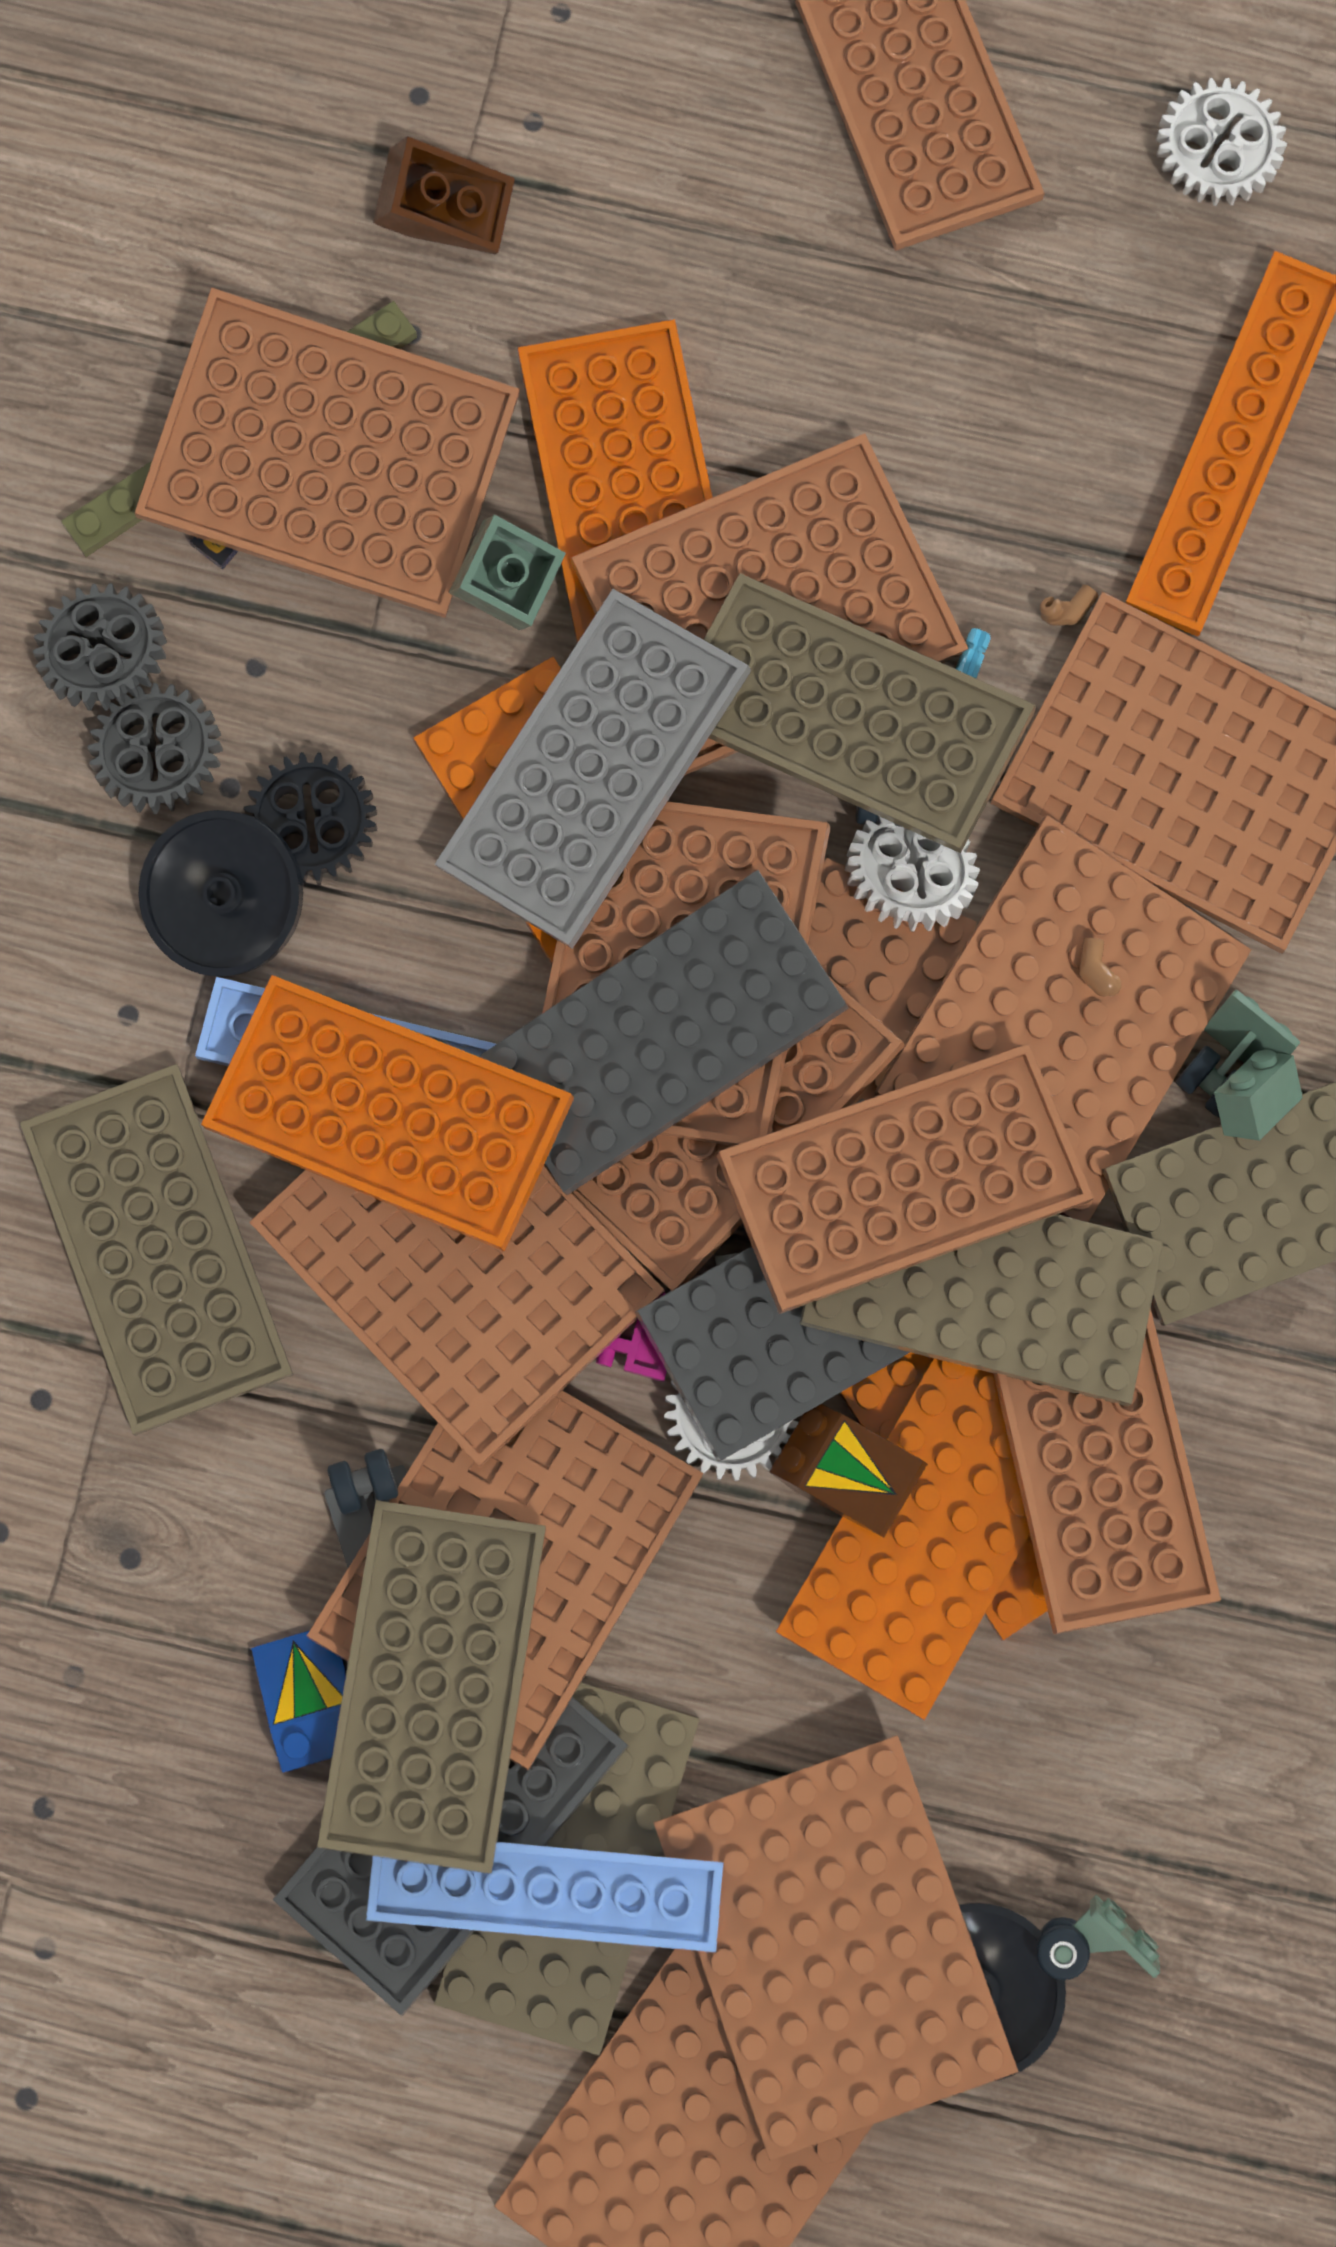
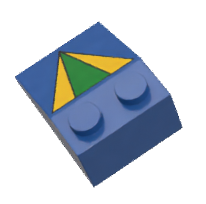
M309 1631L251 1648L268 1724L282 1773L329 1760L333 1756L347 1668L344 1659L307 1638Z

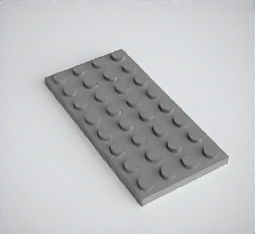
M612 589L435 865L455 879L573 949L750 674L751 669L749 665Z

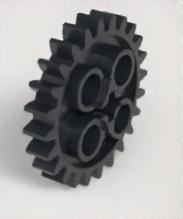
M304 752L300 753L299 764L295 765L286 756L284 757L285 769L280 771L271 764L269 765L272 775L270 780L261 776L256 778L262 790L261 792L249 790L248 795L256 805L244 806V812L269 825L283 839L292 833L303 837L302 844L298 848L291 849L301 872L303 886L308 875L314 876L317 885H321L324 873H328L334 881H337V868L342 867L349 873L353 872L349 860L354 858L363 862L365 858L359 849L360 846H373L372 839L365 834L377 831V824L367 819L378 814L377 808L373 805H365L374 798L371 790L360 791L365 785L363 776L351 780L354 772L352 765L349 764L341 771L338 770L339 761L336 756L330 760L328 765L324 764L321 752H317L313 763H308ZM306 784L311 786L312 806L316 815L314 824L318 852L315 854L310 849V834L305 821L307 820V810L303 786ZM326 789H334L339 792V797L334 803L323 804L318 800L320 793ZM293 794L297 796V804L291 809L278 807L277 803L283 795ZM332 828H338L344 832L342 840L335 844H329L323 840L325 832Z

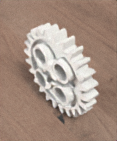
M1209 78L1206 90H1203L1195 82L1191 89V95L1181 90L1177 99L1178 103L1170 101L1166 111L1168 115H1163L1159 126L1162 129L1158 131L1156 141L1162 143L1159 146L1157 157L1167 158L1163 163L1162 171H1175L1170 183L1173 185L1184 181L1186 183L1183 190L1184 195L1190 193L1193 189L1197 190V202H1201L1206 194L1212 196L1213 206H1217L1221 196H1226L1229 205H1233L1238 193L1245 201H1248L1252 194V189L1262 193L1266 185L1265 181L1272 182L1277 173L1275 169H1280L1284 158L1280 154L1284 153L1287 142L1280 139L1283 138L1286 127L1275 126L1280 119L1281 113H1268L1272 100L1268 99L1261 103L1257 101L1260 92L1258 88L1249 95L1245 93L1246 86L1244 81L1239 84L1237 89H1232L1230 79L1226 78L1222 88H1217L1213 78ZM1217 112L1224 117V119H1213L1211 116H1209L1208 113ZM1236 116H1241L1242 119L1232 129L1229 139L1223 141L1210 164L1206 168H1202L1200 165L1211 154L1214 143H1219ZM1241 134H1250L1257 141H1246L1241 137ZM1186 143H1198L1202 149L1193 150ZM1219 164L1231 165L1235 171L1226 172L1219 167Z
M878 816L876 824L867 820L863 830H857L846 855L849 858L845 871L851 873L847 882L848 885L858 886L854 895L855 900L868 899L864 909L866 912L877 908L880 910L878 921L882 922L888 916L894 918L893 925L896 929L900 926L902 920L908 921L911 932H914L918 922H922L926 930L931 931L935 920L945 927L950 917L958 919L963 908L967 909L977 889L978 882L976 878L980 868L973 866L977 854L966 853L970 844L969 840L960 854L904 827L895 826L893 822Z
M671 1381V1385L677 1390L675 1384ZM680 1393L678 1395H668L665 1398L667 1403L676 1406L675 1410L664 1414V1419L676 1421V1426L669 1429L667 1435H680L682 1439L675 1446V1451L679 1452L688 1448L690 1454L686 1463L690 1465L697 1459L701 1460V1472L704 1474L711 1466L716 1467L717 1480H721L725 1470H731L734 1481H738L741 1469L745 1468L751 1478H755L756 1465L759 1463L769 1471L772 1468L769 1456L772 1454L778 1458L782 1451L779 1447L780 1443L786 1444L790 1438V1435L786 1433L787 1429H795L799 1423L792 1420L748 1445L746 1448L717 1462Z

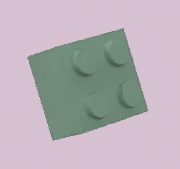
M492 515L482 521L449 593L518 630L532 626L566 553L506 520Z

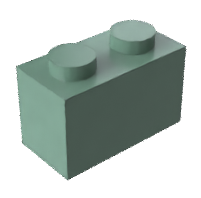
M1261 1050L1254 1053L1249 1060L1214 1092L1224 1136L1258 1141L1303 1098L1294 1055L1275 1053L1273 1050Z

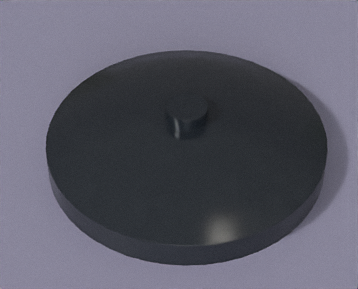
M225 810L204 811L187 816L176 822L153 844L140 874L139 906L149 935L169 959L179 966L198 974L233 976L253 971L265 965L287 945L295 932L301 916L303 881L292 850L285 840L269 825L244 813Z
M990 1903L959 1904L1018 2069L1017 2073L998 2079L1002 2080L1018 2074L1031 2066L1045 2053L1055 2039L1065 2010V1980L1052 1978L1041 1968L1037 1958V1947L1043 1933L1028 1919L1013 1910Z

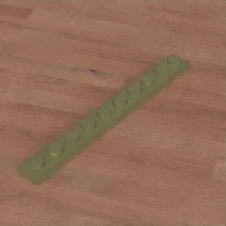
M394 301L347 331L397 349L403 348L417 338L416 330ZM152 461L61 520L63 527L85 557H88L142 521V519L136 518L135 510Z

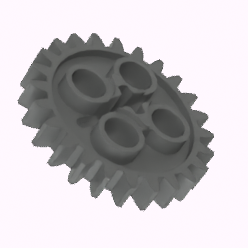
M112 583L108 584L104 593H100L96 584H92L89 595H84L80 588H76L75 600L71 601L63 595L61 600L64 607L61 610L51 606L48 608L53 617L52 621H39L45 633L34 635V639L39 648L33 650V654L39 662L35 666L41 677H43L49 690L53 689L59 700L67 696L72 707H76L83 699L87 710L91 711L96 701H100L104 710H108L110 699L114 698L123 706L125 705L124 694L129 692L132 696L138 698L140 696L136 686L139 684L147 687L152 686L147 676L148 673L160 674L161 669L155 660L166 659V654L161 647L167 643V639L163 631H161L164 629V626L159 616L156 617L157 613L153 605H146L140 593L133 597L126 586L118 595ZM97 619L95 624L85 627L89 621ZM133 632L131 637L121 640L123 635ZM73 654H80L76 659L66 661ZM116 667L109 674H102L107 668Z
M153 683L151 693L145 694L139 685L136 688L140 697L131 699L127 694H124L125 705L119 707L110 702L109 709L112 712L110 717L105 715L97 716L103 729H92L90 731L92 737L98 743L88 745L89 752L92 756L96 757L89 761L93 771L98 772L95 778L99 785H106L104 790L110 798L118 795V801L122 807L125 808L133 800V806L138 813H141L146 803H148L153 813L158 814L160 804L166 803L169 810L173 812L176 799L180 798L183 803L189 805L188 793L191 790L199 795L204 793L199 784L201 780L207 782L214 781L208 768H218L221 765L218 758L213 755L223 751L220 741L215 740L221 736V732L217 725H212L215 722L212 712H204L206 707L200 698L192 702L193 697L189 690L186 689L178 697L174 685L170 684L165 694H163L158 684ZM158 715L156 736L161 745L156 746L153 718ZM174 724H185L180 732L175 734L168 733V730ZM144 725L142 731L137 735H127L133 726ZM155 751L156 766L158 769V779L155 782L152 781L154 776L155 761L150 754V752ZM177 761L184 762L181 769L177 772H167V768L172 763ZM143 763L142 768L138 772L133 774L126 773L132 764Z

